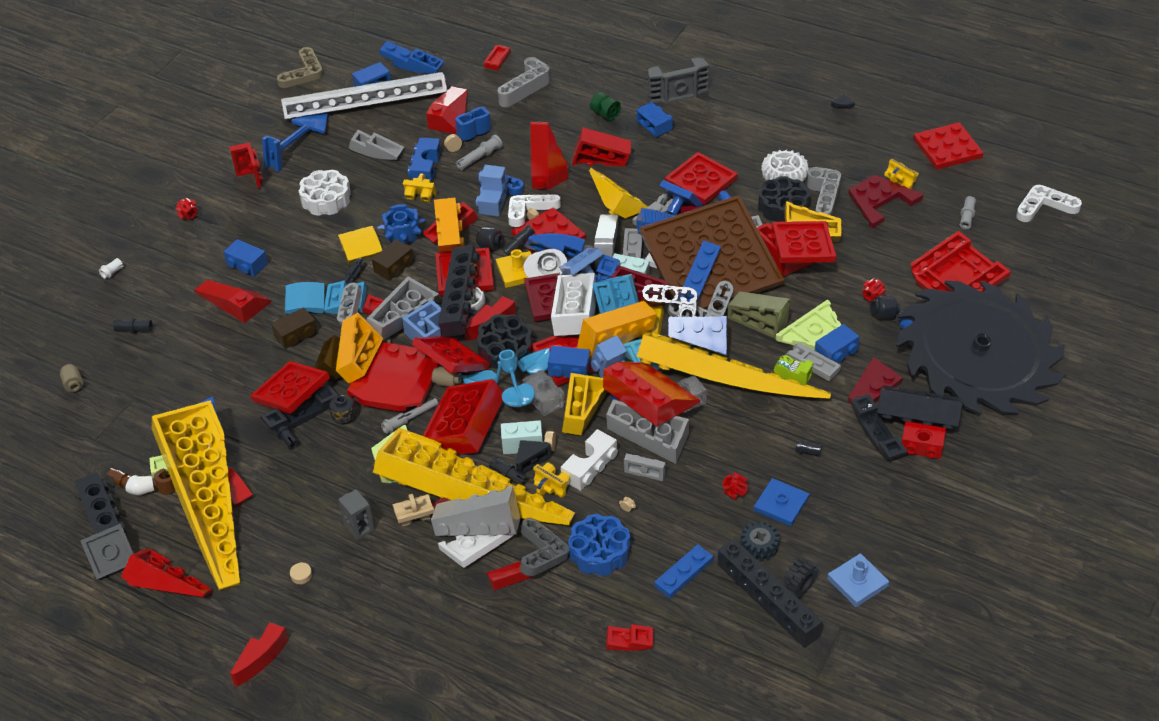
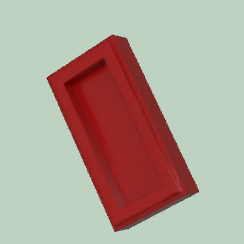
M496 45L484 61V68L499 71L511 53V48Z

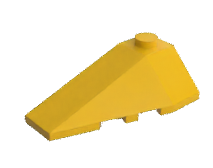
M590 168V174L604 205L610 209V214L628 218L638 214L641 208L644 207L646 209L648 207L604 174Z

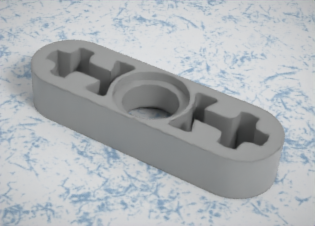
M350 283L343 289L337 320L341 326L343 320L358 312L362 291L357 283Z

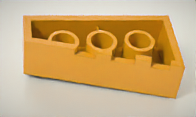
M641 301L583 319L577 348L590 349L591 362L598 344L617 335L624 345L654 329L657 313L646 302Z

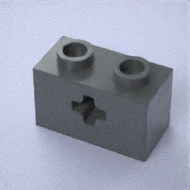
M357 489L338 499L343 523L356 540L374 531L370 505Z

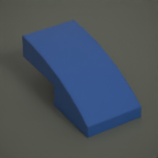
M603 254L596 270L598 272L596 282L610 279L620 265V260Z

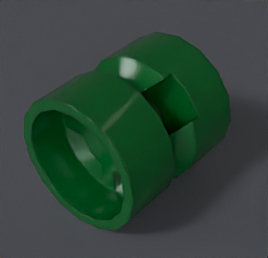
M601 91L592 97L590 109L607 120L612 121L620 113L621 103Z

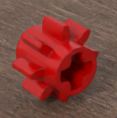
M187 198L180 200L175 208L178 211L177 215L181 219L185 218L187 221L194 218L198 210L196 207L197 203Z
M873 278L871 281L868 280L863 284L862 294L866 300L872 301L876 296L884 295L883 292L886 291L885 286L880 280Z
M734 472L733 475H727L722 484L725 489L723 493L733 499H736L737 496H744L748 490V484L745 483L747 478L737 472Z

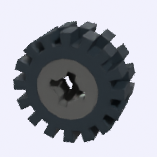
M755 521L753 526L749 523L746 528H743L741 545L755 559L760 558V562H763L764 558L768 561L770 556L774 557L778 552L779 533L774 526L770 528V523L764 525V521H760V524L757 525Z

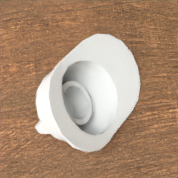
M557 249L539 251L531 254L526 259L524 272L528 278L560 273L561 275L562 272L559 267L566 263L567 259Z

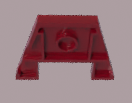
M873 175L851 187L848 193L857 208L861 209L863 217L869 221V226L872 229L883 223L885 216L876 209L899 197L910 206L923 200L922 193L877 175Z

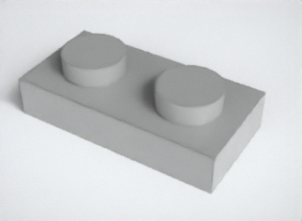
M626 453L624 472L663 481L665 478V462Z

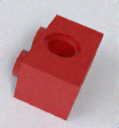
M905 421L902 444L908 454L941 459L946 428Z

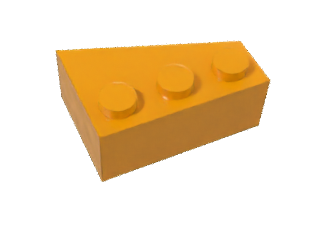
M456 198L434 200L439 252H452V248L464 246V239L459 235V231H463L462 220H458L457 214H461L460 203H456Z
M358 312L343 320L336 371L348 383L365 376L383 340V337Z

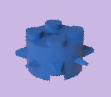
M406 204L391 206L390 211L381 215L383 224L377 226V228L384 229L385 238L390 240V243L396 239L404 244L408 242L413 243L418 240V235L421 233L419 223L426 220L418 218L417 209L408 208Z

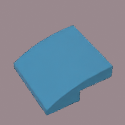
M632 274L593 283L600 314L639 302Z
M345 280L328 284L324 305L325 313L338 314L343 289L347 285ZM365 282L357 283L362 291L358 313H362L365 305L367 292Z
M300 282L286 285L285 314H291L303 307L307 312L323 314L324 283Z

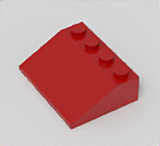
M616 362L603 371V389L656 426L700 403L699 398L649 364L643 362Z
M494 379L447 387L423 436L441 443V448L445 450L451 448L457 454L478 452L501 406L503 391Z

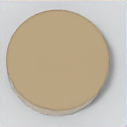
M451 134L445 139L444 145L450 152H455L460 149L462 140L456 134Z
M547 431L545 434L544 442L551 444V451L555 450V431Z
M297 563L290 569L292 581L296 584L307 583L312 577L311 567L306 563Z

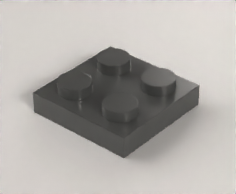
M121 524L80 540L96 579L125 568L130 555L133 554Z

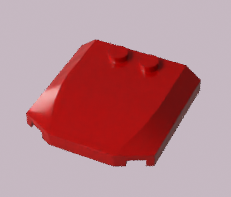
M959 231L910 264L916 284L924 290L929 288L953 292L944 284L945 280L961 281L984 292L980 281L997 286L1008 278L1011 273L1000 262L996 261L994 264L972 247L971 240Z
M381 342L365 376L351 382L347 389L348 396H354L360 404L394 411H406V407L411 406L421 407L433 385V370L442 365L434 363L431 357L420 353L416 347Z

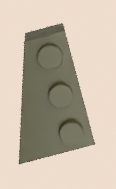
M739 291L728 304V318L776 339V334L788 326L790 299Z

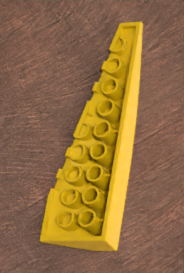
M650 331L643 334L636 356L641 358L640 361L643 363H658V367L665 370L673 368L695 376L742 388L793 396L831 397L830 392L806 384L801 385L800 382L792 379H782L781 376L775 373H763V369L731 359L729 362L727 357L713 353L708 355L709 352L702 348L694 347V349H690L691 345Z
M211 400L152 416L153 434L190 527L219 591L239 585L240 579L232 518L225 438Z
M398 428L377 452L373 473L378 474L382 478L395 480L401 485H408L450 500L459 498L465 500L469 499L471 495L478 494L482 496L489 494V491L497 490L499 492L505 490L506 487L513 486L520 518H533L541 522L569 525L575 515V512L553 501L546 502L543 496L538 493L530 494L526 492V487L520 484L515 486L509 483V478L483 465H474L473 460L468 457H458L456 455L457 452L451 448L445 450L441 448V443L402 428Z

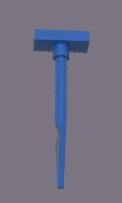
M328 112L292 119V124L302 127L281 143L278 139L264 136L262 138L264 168L271 166L275 168L276 172L281 171V153L286 147L309 130L325 133Z

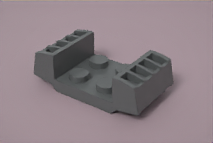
M703 58L691 59V68L663 74L659 66L649 68V103L662 102L666 104L697 97L698 94L707 92L709 90V64Z

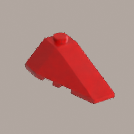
M451 87L431 104L426 113L428 129L457 134L455 118L466 113L467 89Z
M531 122L532 189L550 190L568 179V163L562 156V150L555 141L556 138L549 123Z
M206 280L194 289L195 293L243 323H246L271 303L270 299L258 292L211 280Z
M150 548L131 554L121 575V578L127 580V584L133 587L204 597L212 592V589L193 576L184 575L185 570L183 568L171 566L170 559Z

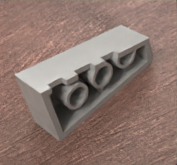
M407 276L371 313L366 321L385 340L404 328L403 317L431 300L437 304L439 294Z
M617 400L612 401L606 414L608 430L677 464L689 435V419L675 416L656 426L625 403Z
M513 486L506 487L505 490L499 492L497 490L489 491V494L482 496L478 494L471 495L469 499L465 500L459 498L436 504L431 518L435 536L516 534L520 522V513Z

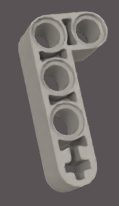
M535 57L526 58L524 61L525 73L498 88L499 105L510 107L548 85L550 82L549 67Z
M813 167L808 170L807 187L810 190L820 191L815 212H822L833 216L840 190L841 173L839 171Z
M601 214L595 236L594 248H599L602 254L610 257L614 256L619 215ZM602 255L594 260L595 269L598 268Z

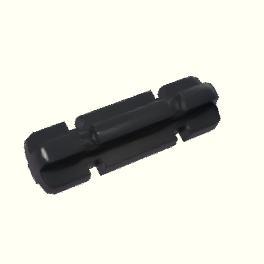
M362 258L356 259L342 281L345 280L347 285L353 283L361 272V268L365 266V261Z

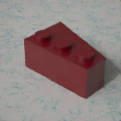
M620 265L611 276V278L632 274L639 302L644 301L650 307L661 305L663 307L665 303H654L645 300L643 289L650 284L669 286L668 281ZM650 288V291L646 292V294L649 295V298H652L653 295H659V299L662 300L661 293L663 289H659L660 293L654 292L653 288ZM669 290L665 292L667 300L669 299Z

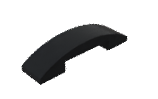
M327 384L317 389L312 394V398L305 400L291 414L281 412L276 408L260 417L270 430H277L282 425L292 428L324 412L329 408L330 400L338 394Z
M869 394L851 399L853 410L862 429L879 453L888 460L907 454V450L898 437L892 436L878 415V407Z

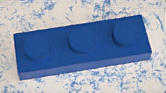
M697 544L654 582V587L671 599L712 563L714 556Z

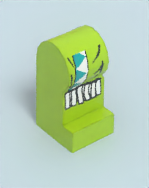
M783 355L776 363L774 372L783 379L788 378L800 382L801 385H807L812 377L814 362L806 360L804 363Z

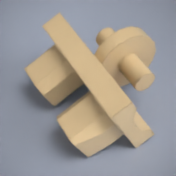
M409 494V500L393 504L397 521L402 526L411 524L412 520L416 518L421 520L430 519L431 514L434 513L429 494L414 498L413 494Z

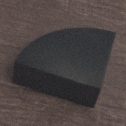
M843 94L832 100L831 106L838 109L839 107L850 109L855 107V102Z

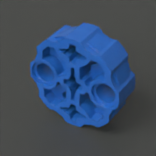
M588 515L586 519L576 522L571 528V536L568 539L570 559L577 564L578 569L583 573H594L600 576L612 574L614 570L623 568L628 561V553L630 551V533L628 528H625L620 520L614 516Z

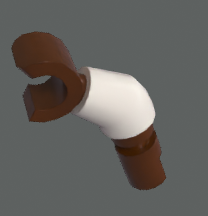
M111 468L107 475L114 477L115 485L123 487L128 493L141 496L155 491V488L164 495L176 492L171 477H166L164 468L158 470L154 474V478L152 476H131L115 468Z

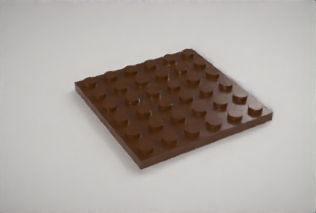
M740 195L639 228V232L662 279L668 281L669 286L683 287L703 240L721 246L718 257L697 302V306L705 310L708 309L716 287L721 281H728L733 285V293L729 302L733 300L739 291L756 294L784 284V278ZM726 287L722 289L720 297L722 298L724 297L725 292L727 291ZM669 290L672 299H674L675 292L673 290ZM715 302L713 304V307L715 308L722 304L720 302Z

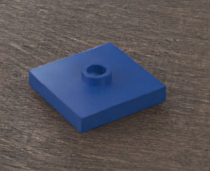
M772 478L754 505V511L792 526L808 501L809 493Z

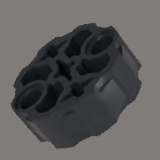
M788 176L768 179L759 190L758 210L769 221L785 222L786 201L809 209L810 190L799 179H791Z
M497 314L491 316L488 321L483 322L479 326L477 351L481 357L490 363V367L498 368L499 354L504 350L514 351L518 361L531 354L532 331L530 326L522 321L521 317L513 314L509 316Z

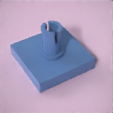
M588 247L560 266L559 269L563 274L574 275L578 271H581L582 274L594 273L589 264L603 254L599 248Z
M861 553L830 572L827 577L855 607H858L889 586V580Z

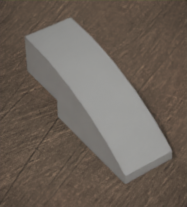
M357 130L349 145V149L357 153L387 160H397L404 149L403 146L375 132L370 136L360 130Z

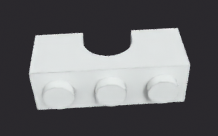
M598 429L585 441L586 455L589 457L579 458L573 454L561 466V472L570 475L569 484L580 491L592 482L598 472L603 471L605 465L610 460H613L618 452L617 440Z

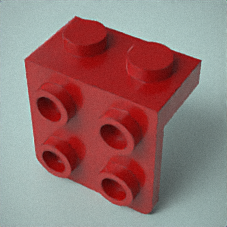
M250 142L231 146L230 152L236 176L253 173L257 188H261L260 183L263 182L261 172H259L260 165L255 148L251 149Z

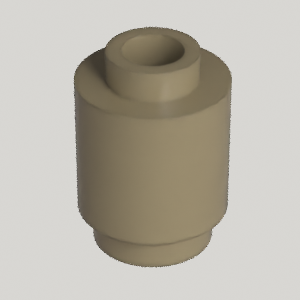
M67 364L61 368L60 377L65 390L68 392L80 390L83 386V380L79 369L72 364Z
M445 367L434 368L432 373V382L438 386L452 387L460 384L462 381V373H449L445 370Z

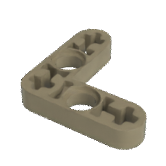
M304 47L299 50L300 60L304 67L279 74L277 76L279 87L288 88L320 79L323 76L322 67L312 48Z

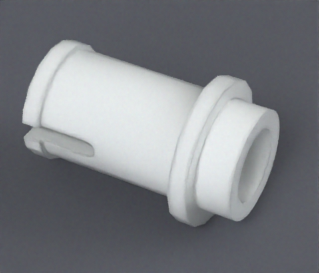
M116 258L106 266L102 265L101 269H99L100 275L105 279L112 277L113 273L123 268L122 262Z

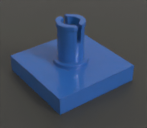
M662 180L660 187L671 198H674L667 209L668 213L676 216L683 203L694 207H701L703 205L692 192Z

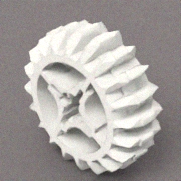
M779 150L778 152L773 151L772 154H768L764 158L761 170L765 180L776 179L779 176H788L791 179H799L803 182L806 180L809 167L807 160L804 159V156H800L799 153H794L793 150L791 152Z

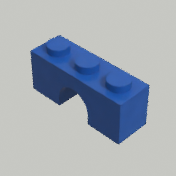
M419 138L418 144H415V154L411 157V166L408 167V176H411V181H413V178H419L420 174H425V179H430L432 183L435 174L433 162L438 163L441 154L440 139Z

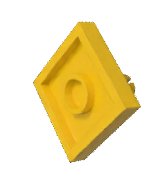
M516 249L511 252L510 256L496 259V266L505 288L524 284V278H528L524 272V263L531 255L530 251L522 253L521 250Z

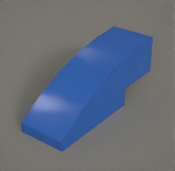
M538 234L529 236L524 247L538 252L547 249H557L564 255L573 258L582 252L585 239L565 234Z

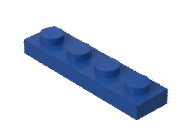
M704 240L683 287H690L696 291L697 302L721 246ZM690 291L687 295H681L680 292L678 297L680 300V297H685L688 302L691 298H694Z

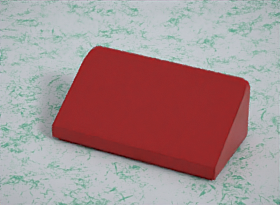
M521 561L486 573L493 590L534 576H527L521 573L519 569Z

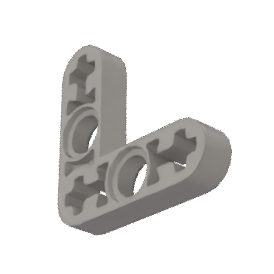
M721 281L717 285L707 310L697 306L696 312L699 314V317L703 315L705 317L724 315L733 293V285L730 282ZM726 287L727 291L722 298L720 297L722 289ZM720 302L723 305V309L716 310L713 304ZM669 304L668 313L671 317H678L679 310L675 312L673 308L677 304ZM687 310L685 316L682 313V317H689L691 311Z

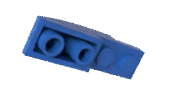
M389 41L381 47L379 52L380 55L393 60V66L417 73H435L444 64V60L419 49H415L412 52Z

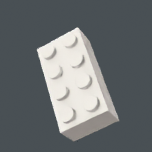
M595 273L558 275L551 314L554 336L580 334L583 319L594 316L596 295L593 288V283L596 282Z

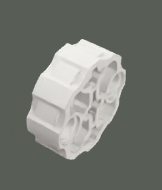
M314 171L299 183L300 189L298 191L301 205L304 209L309 210L311 214L318 216L322 214H336L350 203L349 197L351 192L348 178L341 175L339 171Z

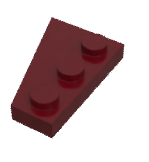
M560 273L524 278L534 322L551 319L557 279Z
M873 357L848 396V402L851 404V399L869 394L876 403L879 401L882 385L897 387L902 383L903 377Z

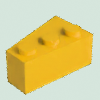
M786 201L785 222L826 221L832 242L840 241V218L822 212L818 213Z
M571 373L562 427L563 433L583 434L606 396L607 391L603 389V378Z

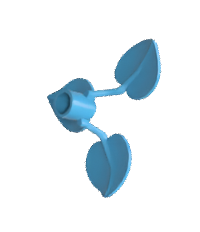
M546 348L534 352L519 361L514 351L504 350L499 354L500 361L497 362V374L491 370H483L470 375H463L464 384L494 379L498 383L502 368L503 371L511 374L514 387L508 388L503 392V402L512 407L528 405L534 399V389L527 383L518 386L514 371L518 366L522 372L527 371L533 375L545 372L548 369L547 362L550 350Z

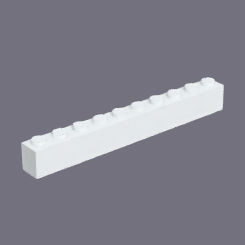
M440 72L284 98L281 101L284 117L287 119L447 92L444 74Z

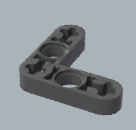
M533 518L523 520L521 533L539 549L522 558L519 568L521 573L527 576H535L567 560L569 546L538 520Z

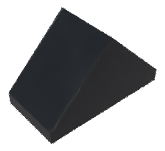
M520 440L516 458V470L525 474L537 464L540 465L552 458L551 444L548 442Z

